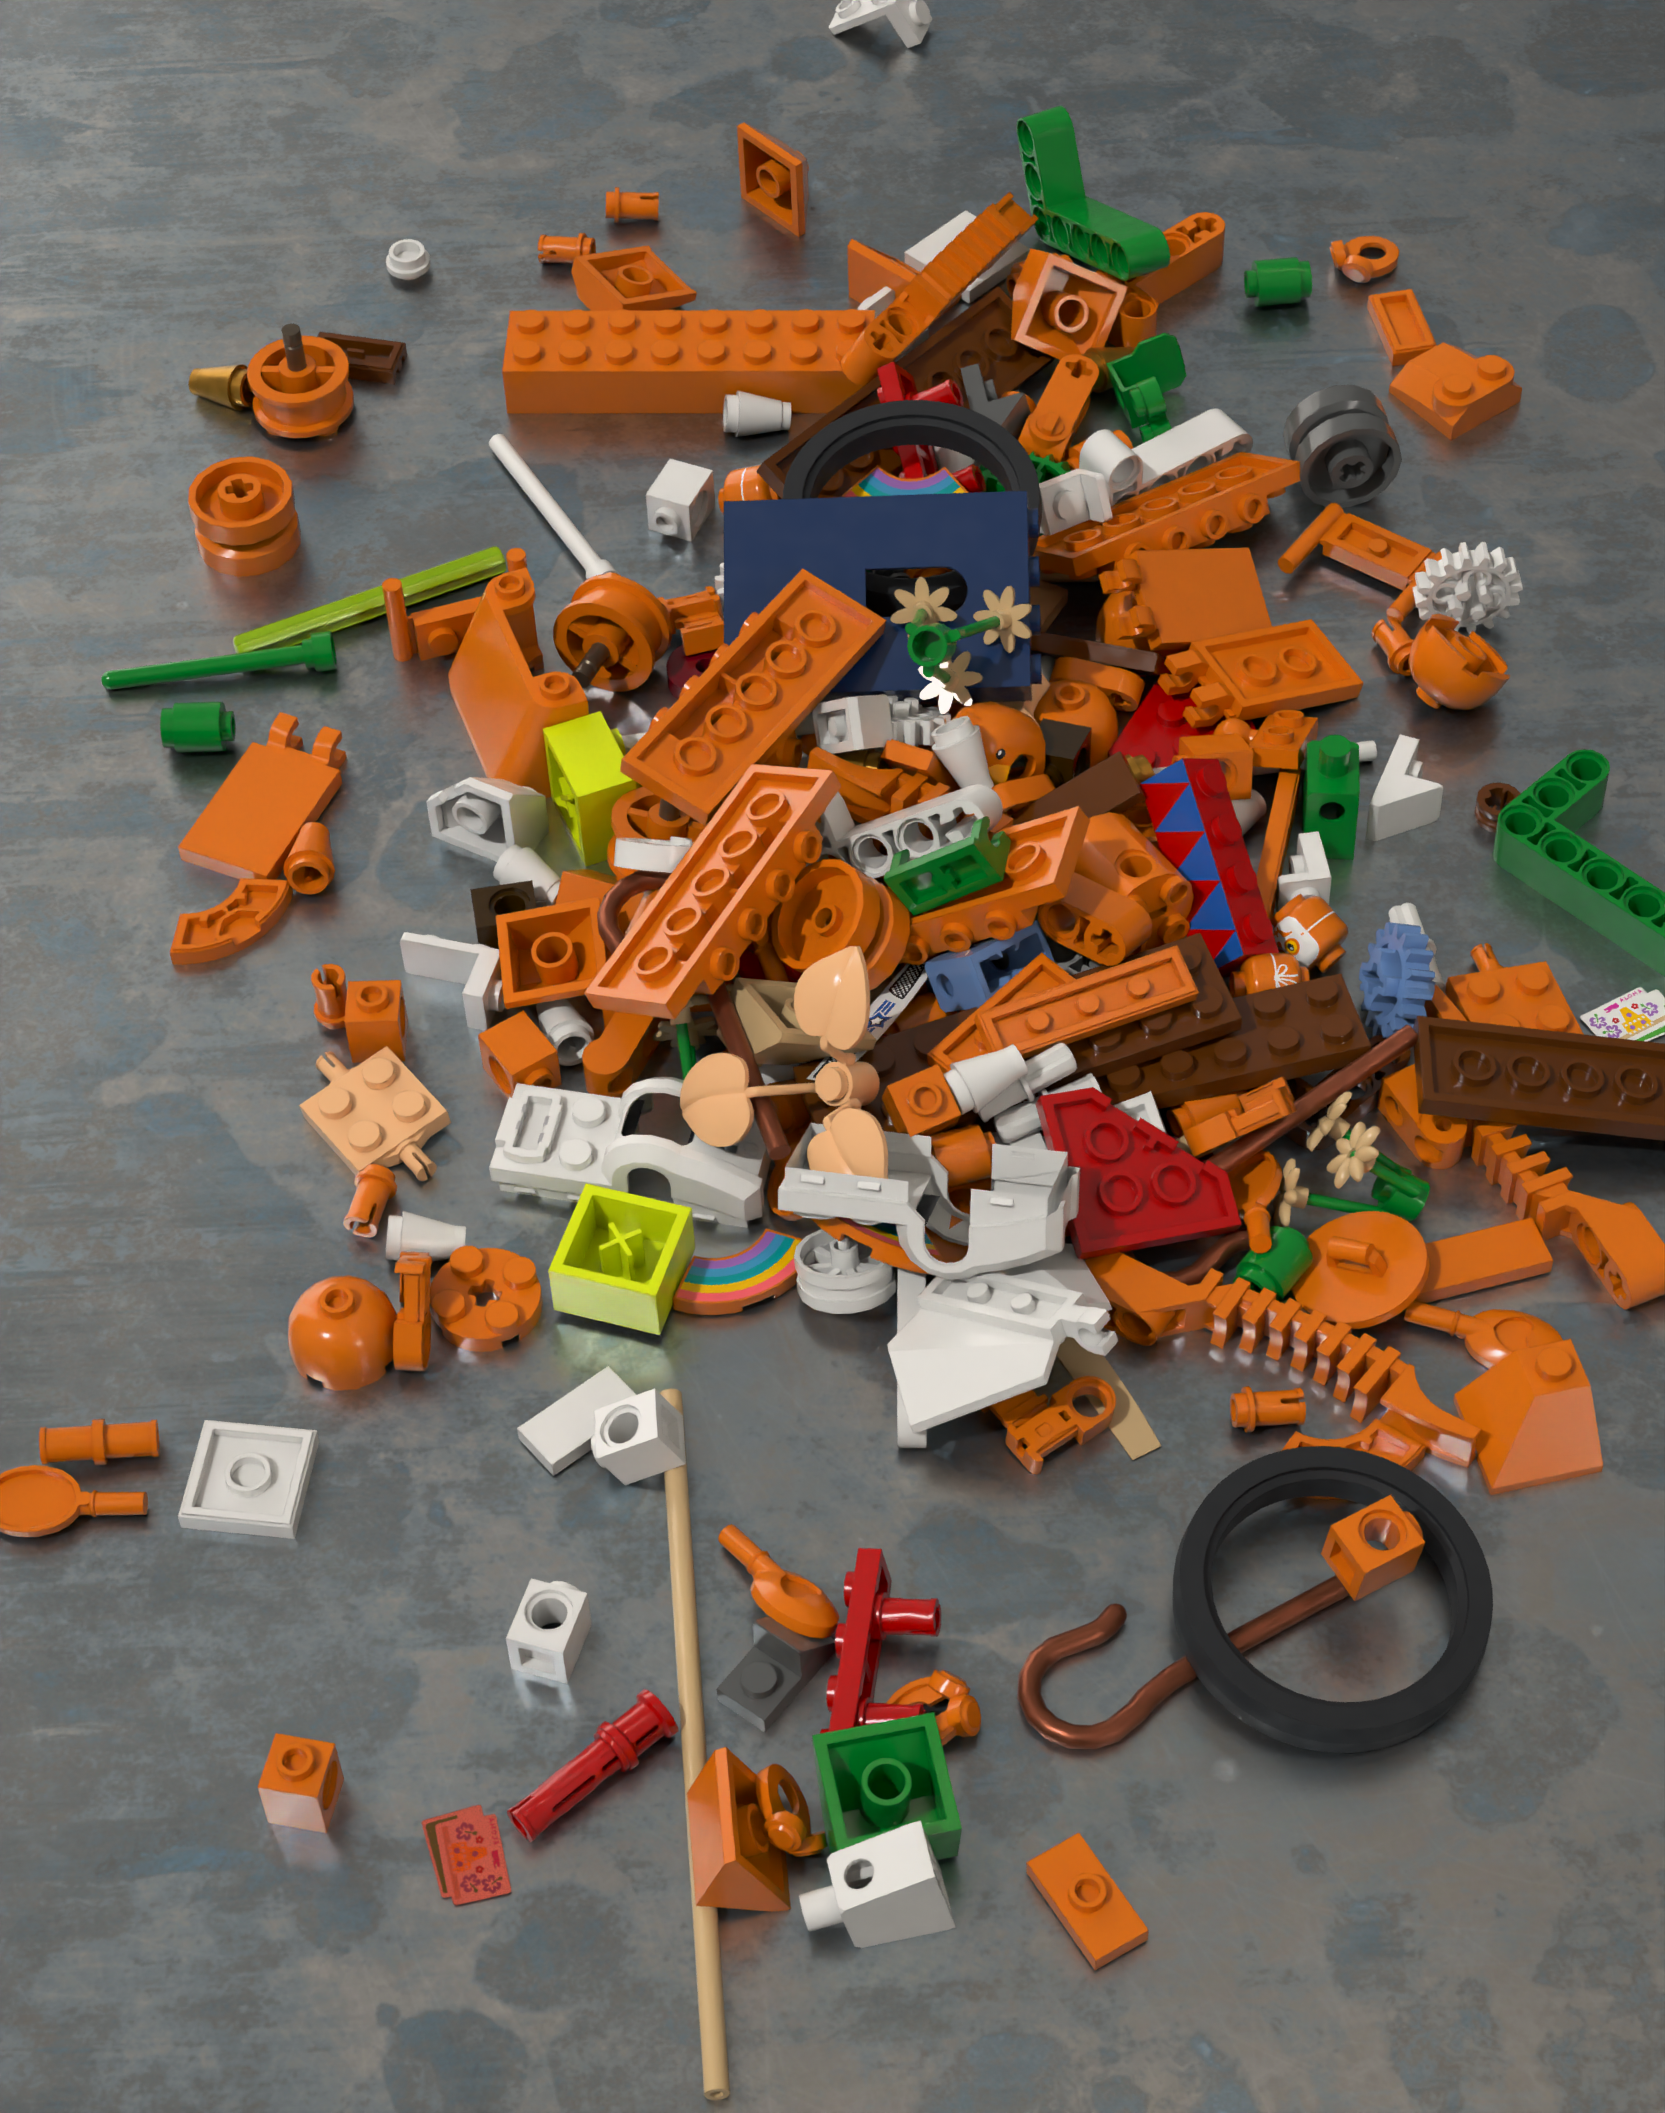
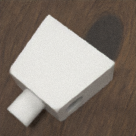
M921 1820L831 1853L827 1858V1863L833 1885L799 1894L801 1909L809 1932L844 1922L855 1947L864 1948L956 1928L943 1875Z

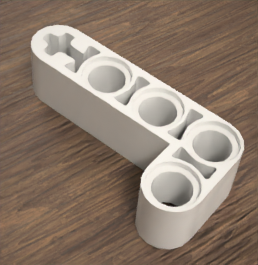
M1213 408L1133 449H1130L1110 430L1103 429L1097 431L1085 441L1081 448L1079 469L1103 474L1111 490L1112 500L1110 506H1113L1236 453H1250L1253 439L1221 409Z
M977 784L855 826L844 799L837 792L826 807L825 812L820 816L821 823H815L823 837L822 852L816 862L822 859H829L828 854L874 879L890 871L892 858L895 853L908 849L910 859L907 862L968 838L971 836L973 823L985 816H988L990 819L989 832L1002 818V802L998 794L990 787ZM962 811L965 814H975L956 823V817ZM918 822L924 823L930 828L933 840L922 835ZM873 838L878 839L884 844L888 855H883L877 851L873 844Z

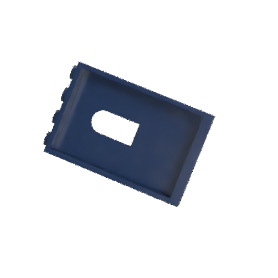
M1027 491L724 501V643L730 645L739 636L740 629L749 615L753 612L760 614L802 568L866 607V571L930 568L954 570L966 582L967 597L963 605L955 611L957 614L955 620L947 622L938 621L951 630L978 622L974 619L973 615L977 611L989 610L983 597L985 590L993 591L1001 599L1004 589L1007 586H1012L1015 590L1014 606L1019 604L1031 605L1030 587H1040L1039 556H1030L1029 539L1039 538L1038 508H1029ZM1031 605V612L1019 621L1029 627L1032 636L1041 635L1040 605ZM882 617L886 620L884 633L820 703L854 696L885 694L887 696H897L898 701L914 697L919 700L918 704H938L939 695L928 700H923L919 697L920 692L932 681L919 673L920 665L915 663L908 653V634L905 631V626L908 623L897 624L891 622V617ZM985 632L956 642V651L951 658L952 663L960 654L968 651L971 653V660L964 672L973 671L983 676V680L980 683L964 686L969 691L973 703L1032 701V684H1042L1041 653L1031 654V637L1024 639L1015 635V649L1011 653L1005 651L1000 637L995 642L986 645L983 640ZM953 698V703H960Z

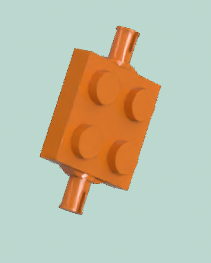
M1485 943L1484 947H1482V944H1479L1470 952V956L1474 960L1479 972L1451 976L1447 979L1446 996L1469 1022L1583 1034L1546 961L1503 967L1499 964L1490 944Z

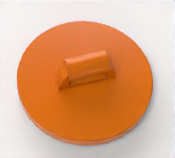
M1379 1211L1347 1214L1329 1221L1307 1238L1313 1261L1291 1291L1295 1300L1302 1304L1301 1310L1303 1312L1311 1314L1316 1309L1327 1315V1323L1336 1326L1339 1321H1342L1351 1326L1352 1329L1371 1327L1395 1317L1417 1298L1428 1278L1430 1267L1429 1253L1419 1231L1411 1223L1399 1216Z

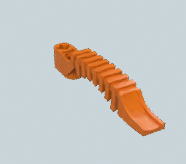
M1010 192L996 205L993 203L989 205L943 251L938 253L932 262H929L920 274L918 273L912 279L905 290L864 329L841 360V368L845 376L854 384L864 387L878 376L877 368L893 361L896 363L928 327L942 315L946 308L977 277H980L989 270L997 260L1012 248L1039 218L1035 214L1030 216L1012 200L1014 195Z
M817 746L809 754L807 769L833 771L841 784L838 792L844 799L851 818L862 824L950 792L949 786L940 782L935 786L928 783L929 777L920 773L911 776L904 773V770L900 768L875 769L859 766ZM962 811L956 817V823L975 814H965ZM1002 814L998 824L988 834L1014 826V819ZM918 822L922 835L928 839L932 837L933 834L930 828L924 823ZM1073 872L1066 897L1052 904H1042L1038 910L1040 927L1049 938L1106 966L1119 964L1144 944L1152 934L1153 923L1144 907Z
M1435 984L1432 1001H1425L1424 1004L1427 1017L1467 1021L1453 1002ZM1466 1119L1467 1133L1464 1148L1472 1147L1471 1158L1477 1167L1481 1165L1487 1167L1485 1176L1491 1186L1498 1183L1501 1185L1500 1195L1505 1203L1510 1204L1514 1202L1517 1205L1515 1214L1519 1220L1532 1217L1544 1241L1559 1235L1571 1238L1619 1307L1629 1309L1665 1295V1244L1642 1211L1634 1203L1627 1202L1620 1205L1575 1191H1569L1567 1187L1573 1175L1567 1167L1544 1175L1551 1161L1545 1151L1525 1157L1532 1142L1526 1134L1511 1138L1518 1126L1517 1124Z
M1121 1252L1087 1258L1085 1260L1086 1265L1108 1298L1112 1310L1108 1311L1110 1320L1104 1328L1114 1331L1116 1334L1142 1346L1155 1344L1159 1337L1206 1328L1213 1332L1210 1343L1223 1349L1239 1326L1243 1328L1239 1348L1249 1353L1254 1351L1265 1335L1270 1337L1266 1355L1276 1361L1281 1358L1289 1346L1295 1348L1290 1366L1301 1372L1304 1371L1314 1357L1317 1358L1313 1380L1323 1386L1338 1371L1337 1383L1332 1396L1345 1403L1355 1391V1399L1350 1417L1362 1423L1380 1402L1381 1405L1389 1408L1380 1421L1425 1444L1426 1453L1467 1468L1475 1460L1477 1454L1475 1453L1476 1441L1481 1429L1447 1413L1433 1404L1418 1385L1415 1376V1366L1401 1361V1352L1391 1346H1388L1385 1351L1376 1347L1377 1339L1364 1333L1358 1338L1351 1334L1352 1327L1346 1323L1339 1321L1336 1326L1327 1323L1326 1314L1316 1309L1311 1314L1301 1311L1302 1304L1291 1298L1286 1303L1277 1301V1293L1265 1287L1260 1293L1250 1290L1251 1283L1240 1277L1233 1284L1223 1285L1224 1274L1213 1268L1209 1270L1200 1284L1188 1286Z

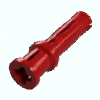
M646 1689L642 1690L636 1696L637 1703L612 1724L604 1721L596 1728L597 1732L594 1734L595 1741L540 1784L527 1797L506 1811L514 1827L526 1840L528 1839L529 1842L534 1841L549 1825L579 1803L617 1770L625 1772L635 1768L639 1764L638 1756L664 1736L670 1739L678 1732V1726L673 1716L652 1692Z

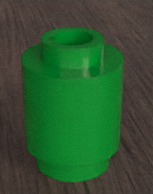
M1297 257L1253 261L1251 270L1244 272L1246 298H1253L1255 306L1299 303L1301 298L1311 297L1312 274L1309 261H1299Z
M223 702L174 703L173 708H163L160 716V732L163 747L175 748L177 753L225 751L227 741H234L236 736L234 712L226 711Z
M1272 1226L1270 1227L1271 1248L1265 1253H1256L1250 1249L1237 1265V1275L1233 1283L1240 1277L1251 1283L1250 1290L1260 1293L1265 1287L1277 1293L1276 1300L1281 1302L1312 1264L1313 1257L1307 1239L1299 1231L1290 1227Z

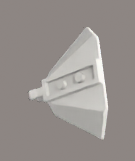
M1064 1244L1061 1252L1027 1265L1006 1270L978 1273L970 1278L945 1279L936 1276L917 1296L921 1309L887 1346L908 1421L913 1434L1046 1385L1060 1343L1066 1337L1074 1338L1087 1351L1106 1356L1115 1346L1118 1338L1114 1331L1104 1332L1101 1330L1110 1320L1108 1311L1112 1310L1108 1298L1084 1260L1076 1257L1073 1245Z

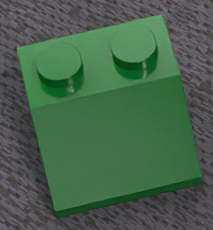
M934 1712L812 1735L822 1817L830 1855L836 1851L921 1820L937 1860L958 1856L962 1827Z

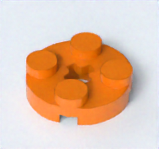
M466 1245L453 1251L450 1255V1261L441 1267L430 1286L431 1313L434 1322L442 1329L443 1336L451 1344L459 1348L475 1352H491L502 1349L503 1341L510 1340L518 1334L520 1340L528 1335L538 1323L543 1308L542 1291L534 1263L527 1257L499 1248L478 1249L474 1246ZM491 1292L499 1297V1300H489L485 1307L477 1305L476 1296L479 1294Z

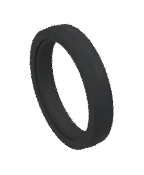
M902 400L886 402L856 410L835 420L814 435L800 450L791 464L783 488V499L818 498L821 490L832 476L848 463L861 456L894 446L928 445L950 449L974 459L986 467L999 480L1005 491H1027L1029 508H1038L1039 532L1042 520V500L1038 476L1033 462L1020 442L1009 431L990 418L958 405L938 401ZM1038 538L1029 539L1030 556L1034 554ZM953 570L940 575L923 577L929 586V596L937 589L942 587L949 588V595L940 606L957 611L965 602L967 585L963 577ZM866 571V608L881 617H891L898 610L906 608L895 597V591L902 589L915 596V585L918 578L887 577Z
M1311 1446L1286 1449L1253 1460L1228 1475L1206 1496L1191 1519L1176 1555L1173 1574V1613L1181 1646L1197 1677L1207 1690L1238 1719L1269 1737L1296 1747L1319 1752L1356 1753L1389 1747L1420 1734L1442 1718L1458 1701L1476 1675L1485 1654L1492 1622L1493 1592L1489 1568L1475 1534L1453 1504L1435 1487L1403 1466L1370 1453L1341 1447ZM1391 1495L1402 1511L1411 1513L1419 1523L1423 1533V1540L1425 1541L1424 1548L1436 1563L1448 1592L1451 1607L1450 1637L1447 1648L1439 1661L1428 1673L1409 1687L1389 1696L1362 1702H1336L1312 1698L1283 1687L1265 1676L1232 1643L1223 1628L1216 1610L1212 1591V1566L1214 1557L1225 1538L1239 1523L1251 1514L1283 1500L1323 1496L1350 1500L1369 1506Z

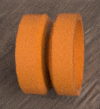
M252 456L234 457L210 465L196 476L189 487L188 504L190 514L195 525L198 551L205 564L219 573L236 577L259 576L278 569L293 558L300 546L301 529L298 513L295 510L292 481L285 469L270 460Z
M822 859L801 870L795 879V889L792 897L786 902H780L775 907L771 921L772 945L781 961L802 974L812 964L849 946H860L868 971L869 988L872 990L893 973L905 953L910 935L909 910L892 889L867 876L843 860Z

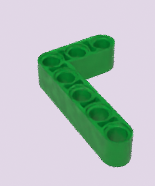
M1062 105L1018 119L1016 131L1031 216L1035 214L1039 218L1034 224V228L1042 242L1123 281L1166 268L1169 265V246L1159 228L1085 196L1073 123L1069 113Z
M1576 750L1568 754L1500 811L1493 847V858L1501 868L1665 977V892L1575 834L1578 829L1602 809L1610 764L1602 754L1594 750Z

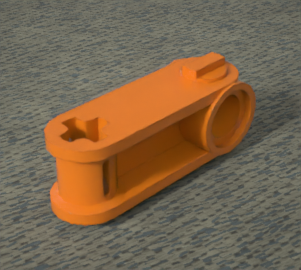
M1069 354L1059 361L1035 410L1028 416L1018 440L1028 455L1035 451L1037 457L1044 458L1053 454L1056 463L1065 461V452L1071 447L1072 441L1089 409L1090 394L1098 379L1099 369L1092 359L1080 354Z

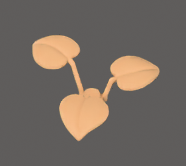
M849 946L815 962L806 969L799 978L794 993V1010L800 1028L810 1036H821V1050L835 1058L838 1062L826 1064L818 1072L814 1083L748 1087L749 1071L743 1058L730 1053H715L702 1058L686 1075L680 1093L682 1116L700 1140L715 1147H729L741 1142L753 1124L754 1110L750 1100L752 1097L817 1093L826 1104L840 1107L823 1118V1126L826 1131L814 1136L808 1145L807 1161L809 1170L888 1179V1148L883 1129L871 1113L861 1110V1106L870 1104L876 1098L880 1085L879 1076L871 1064L855 1062L856 1056L854 1053H844L842 1051L853 1049L858 1045L866 1033L870 1017V988L864 955L860 946Z

